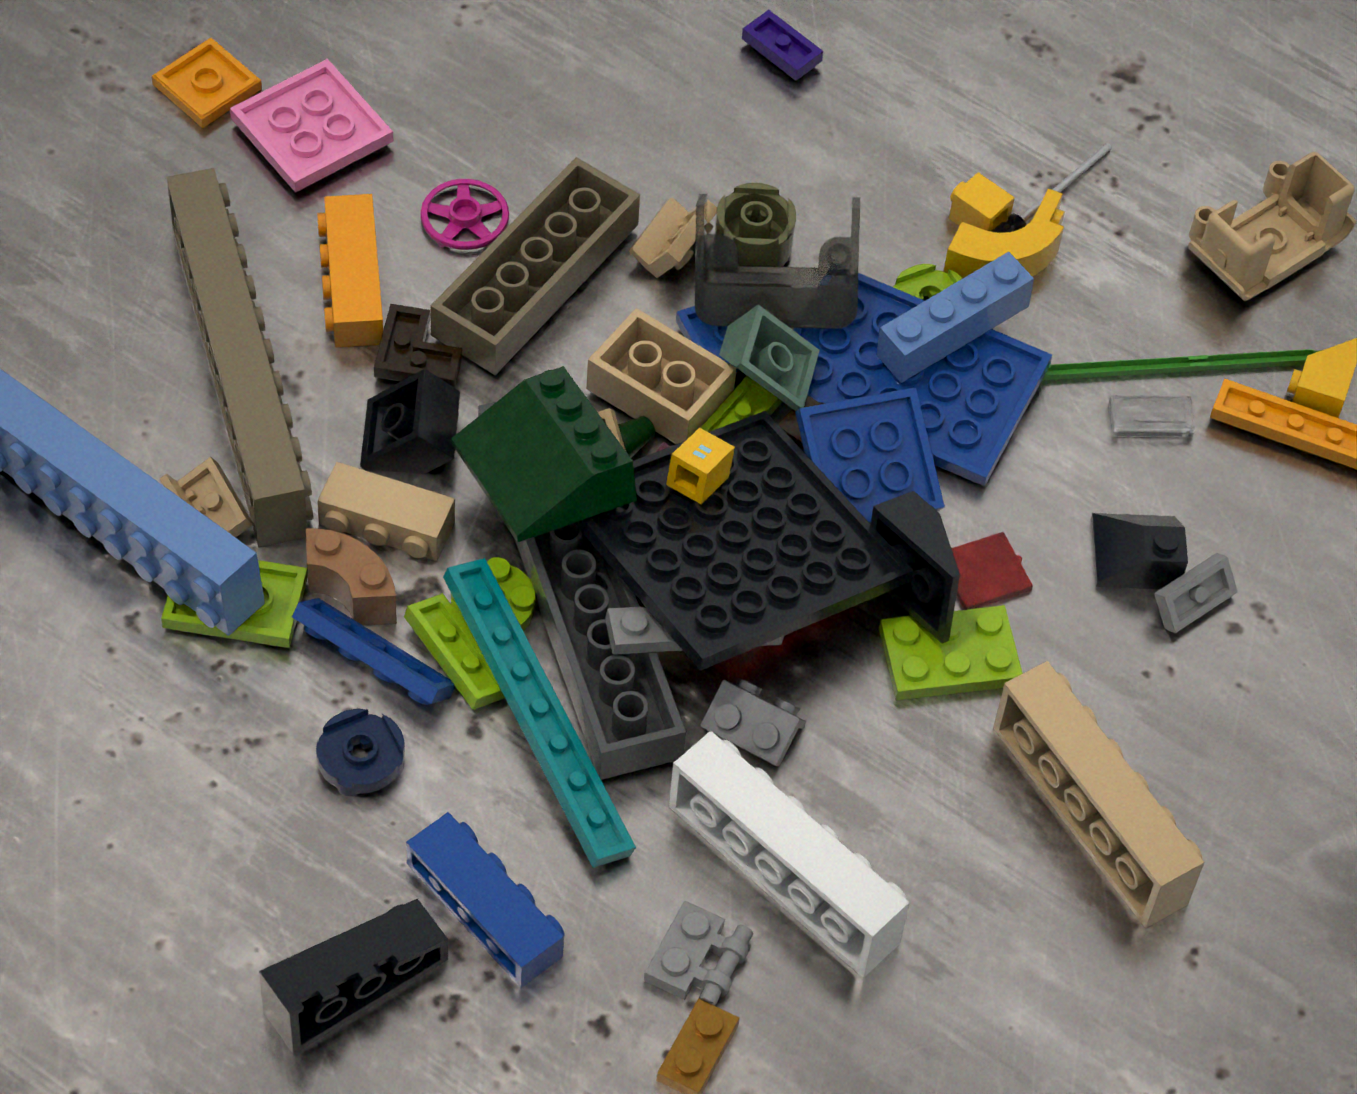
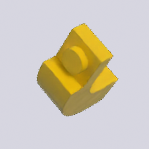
M1048 188L1031 222L1013 232H990L961 222L948 247L943 272L948 274L950 269L958 273L962 278H965L1005 253L1010 252L1032 277L1052 262L1059 251L1064 226L1061 224L1065 215V211L1059 209L1063 193Z

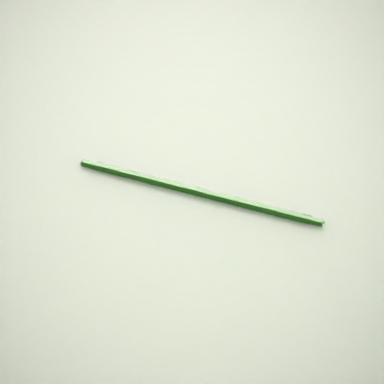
M1305 349L1051 364L1042 380L1304 365L1308 355L1322 350Z

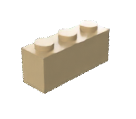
M340 462L335 463L317 500L319 525H323L329 530L340 533L345 532L364 538L374 545H386L405 551L408 555L415 558L425 557L437 561L455 523V498Z

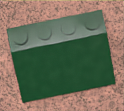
M564 366L524 379L451 438L453 447L517 542L637 501L633 460Z

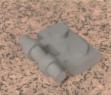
M684 900L644 973V981L684 1000L692 985L703 990L699 999L715 1006L719 998L726 996L731 987L732 980L730 977L737 964L743 963L750 951L748 943L753 936V931L747 926L738 925L732 936L724 937L720 935L724 928V918ZM711 952L719 956L720 959L714 969L707 970L703 968V965Z

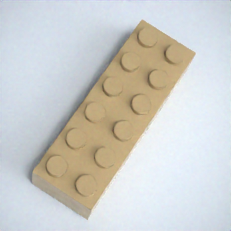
M1046 661L1006 682L993 729L1144 928H1148L1187 906L1205 863L1198 846L1192 840H1187L1181 833L1170 810L1163 805L1160 806L1150 793L1145 778L1139 772L1132 770L1123 758L1122 750L1117 742L1111 738L1108 739L1098 726L1097 719L1088 706H1083L1073 694L1067 678L1062 673H1057L1052 665Z

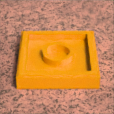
M213 38L207 39L152 75L153 86L202 128L230 111L231 107L245 101L262 89L261 79Z

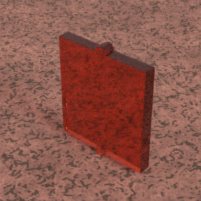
M1004 532L951 548L960 573L957 597L964 610L976 609L1032 590L1033 585L1021 565L1022 557L1015 554Z

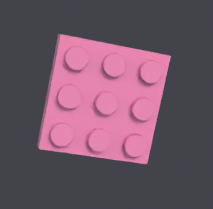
M328 59L230 108L233 122L295 193L393 142V131Z

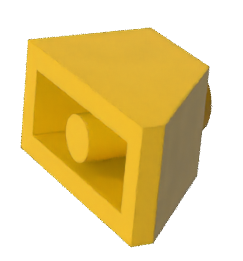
M1357 338L1308 355L1303 370L1294 369L1287 389V392L1294 394L1292 402L1339 418L1357 364Z

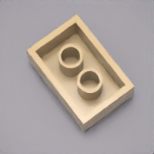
M636 308L588 359L586 389L635 419L640 416L649 418L657 433L675 444L686 441L699 427L701 428L734 391L736 367Z

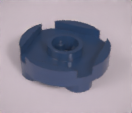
M350 709L335 715L323 727V733L319 737V741L317 740L316 745L318 768L323 777L330 784L336 786L341 794L352 797L359 793L363 794L380 790L398 778L403 772L405 755L404 737L399 726L390 717L382 714L381 718L377 715L369 714L368 709ZM360 744L363 749L370 747L372 750L368 752V756L358 758L352 756L353 746Z

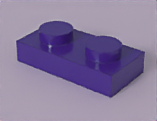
M767 10L742 30V39L795 80H798L822 62L823 50L770 10Z

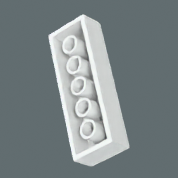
M710 731L673 763L669 808L862 978L868 975L900 945L910 903L900 887L893 882H886L873 871L871 864L864 856L859 853H852L839 841L838 836L829 826L825 824L820 825L809 816L798 799L793 796H786L773 784L772 779L764 770L758 767L754 768L743 759L733 743L728 740H721Z

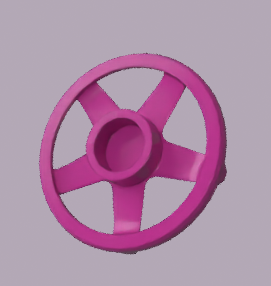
M455 179L438 185L426 196L420 212L423 228L437 242L438 246L441 248L446 246L458 250H472L490 245L507 228L509 222V208L502 194L491 185L474 179ZM469 185L481 187L491 192L497 198V201L480 205L476 199L471 197ZM457 186V198L450 203V206L431 202L433 197L440 191ZM502 210L501 222L491 233L481 222V218ZM427 212L446 217L450 220L442 234L432 227ZM464 228L470 229L481 238L474 241L452 240Z

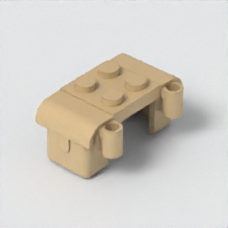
M1311 152L1291 165L1284 161H1274L1269 166L1263 186V193L1267 199L1234 219L1238 204L1236 200L1230 201L1217 210L1210 206L1197 208L1189 232L1191 242L1188 244V248L1242 300H1249L1314 261L1326 251L1342 242L1355 227L1356 220L1348 213V209L1355 191L1354 185L1317 152Z

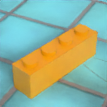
M372 194L324 196L325 213H317L319 237H327V244H320L321 268H329V275L322 276L323 300L331 299L332 307H324L326 332L334 331L335 348L380 345L383 334V316Z

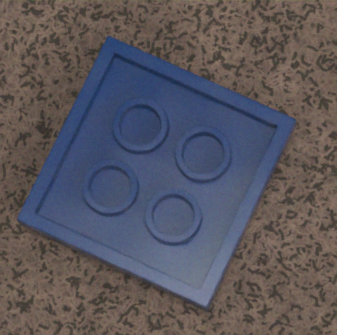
M916 387L799 408L795 412L805 454L870 524L873 506L911 491H915L928 504L933 506L936 511H940L945 507Z

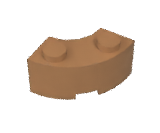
M306 528L309 592L326 594L340 601L350 612L351 618L362 625L397 624L395 586L388 568L380 557L367 545L346 534L333 530Z

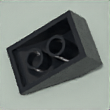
M911 491L873 506L871 525L914 570L910 583L886 593L943 644L948 642L950 638L960 573L940 513L915 491Z

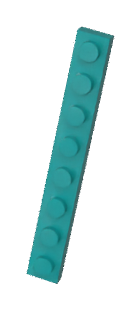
M483 558L448 567L443 578L590 864L594 868L631 856L636 846L486 559Z

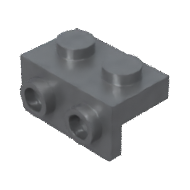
M740 677L736 684L723 679L700 727L712 731L714 734L775 766H780L798 728L803 729L806 723L805 720L796 716L800 708L779 697H776L773 704L759 697L762 690L760 687Z

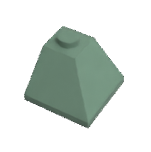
M758 304L728 325L719 355L797 411L799 408H804L820 350Z

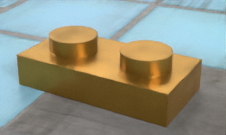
M698 998L659 1068L656 1081L683 1094H702L739 1025L740 1017Z

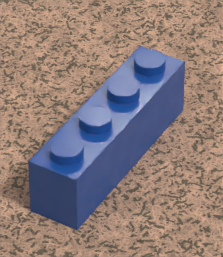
M447 812L406 842L407 865L520 988L524 987L563 957L565 933L560 923L550 914L545 916L536 907L533 895L523 884L519 883L516 885L510 879L504 864L497 855L492 852L487 854L478 844L474 831L465 822L459 824Z

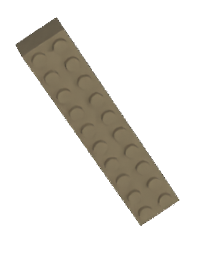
M214 168L167 176L172 230L248 512L254 524L252 527L258 548L306 538L307 520L314 519L309 497L312 495L311 483L307 470L302 471L301 469L302 452L298 437H292L290 430L293 428L292 416L288 403L283 404L281 398L284 395L280 373L279 371H274L271 364L274 363L272 344L270 339H265L263 332H261L265 331V322L261 307L255 306L256 290L252 275H247L245 269H243L248 268L243 244H238L237 239H234L239 237L236 217L234 213L229 214L228 208H225L230 206L226 183H218Z

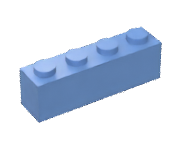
M1010 252L1005 253L880 327L877 347L878 358L881 359L901 383L1028 308L1034 278Z

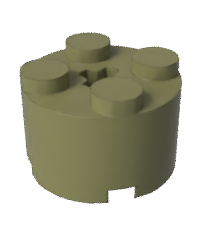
M763 183L741 184L735 187L734 192L726 198L724 195L717 206L714 233V248L721 260V266L729 272H741L751 275L777 274L781 272L791 255L796 223V209L793 202L789 198L787 201L780 196L777 188Z

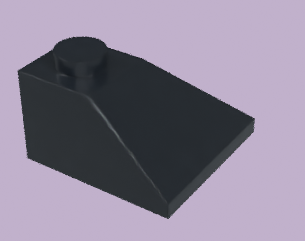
M1092 513L1091 524L1096 587L1162 589L1185 573L1188 564L1185 527L1175 516Z

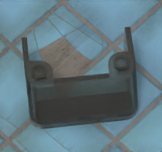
M699 194L696 203L695 311L699 319L712 326H728L759 304L790 328L839 329L851 324L856 317L858 306L861 197H852L851 237H833L828 239L820 248L818 268L738 266L739 251L733 239L724 234H707V194Z

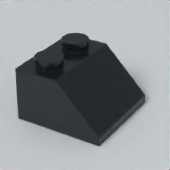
M423 369L367 400L360 467L370 471L426 474L453 460L455 448L452 445L451 438L457 432L460 391L427 369Z

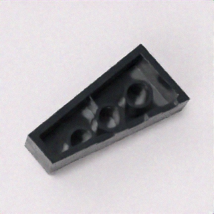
M418 898L404 905H397L376 918L260 970L263 1012L291 1052L295 1054L447 961L448 938Z

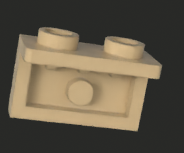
M674 198L668 199L629 249L630 254L656 278L672 267H675L677 270L681 269L694 254L690 249L694 242L700 243L713 229L714 226L710 221L717 213V207L710 200L706 199L688 212Z
M209 457L178 481L167 473L160 478L163 486L234 537L239 536L254 525L221 466L212 457Z

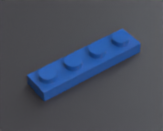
M320 598L298 602L292 618L304 625L303 629L311 636L331 641L339 646L338 651L340 654L354 661H363L374 668V675L386 682H396L408 690L407 694L419 703L430 705L450 699L455 685L444 675Z

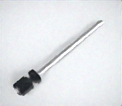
M1106 143L1052 190L1057 192L1063 191L1110 151L1111 145ZM1043 198L1023 215L1011 214L1006 222L1000 223L991 232H1013L1027 225L1026 221L1036 214Z

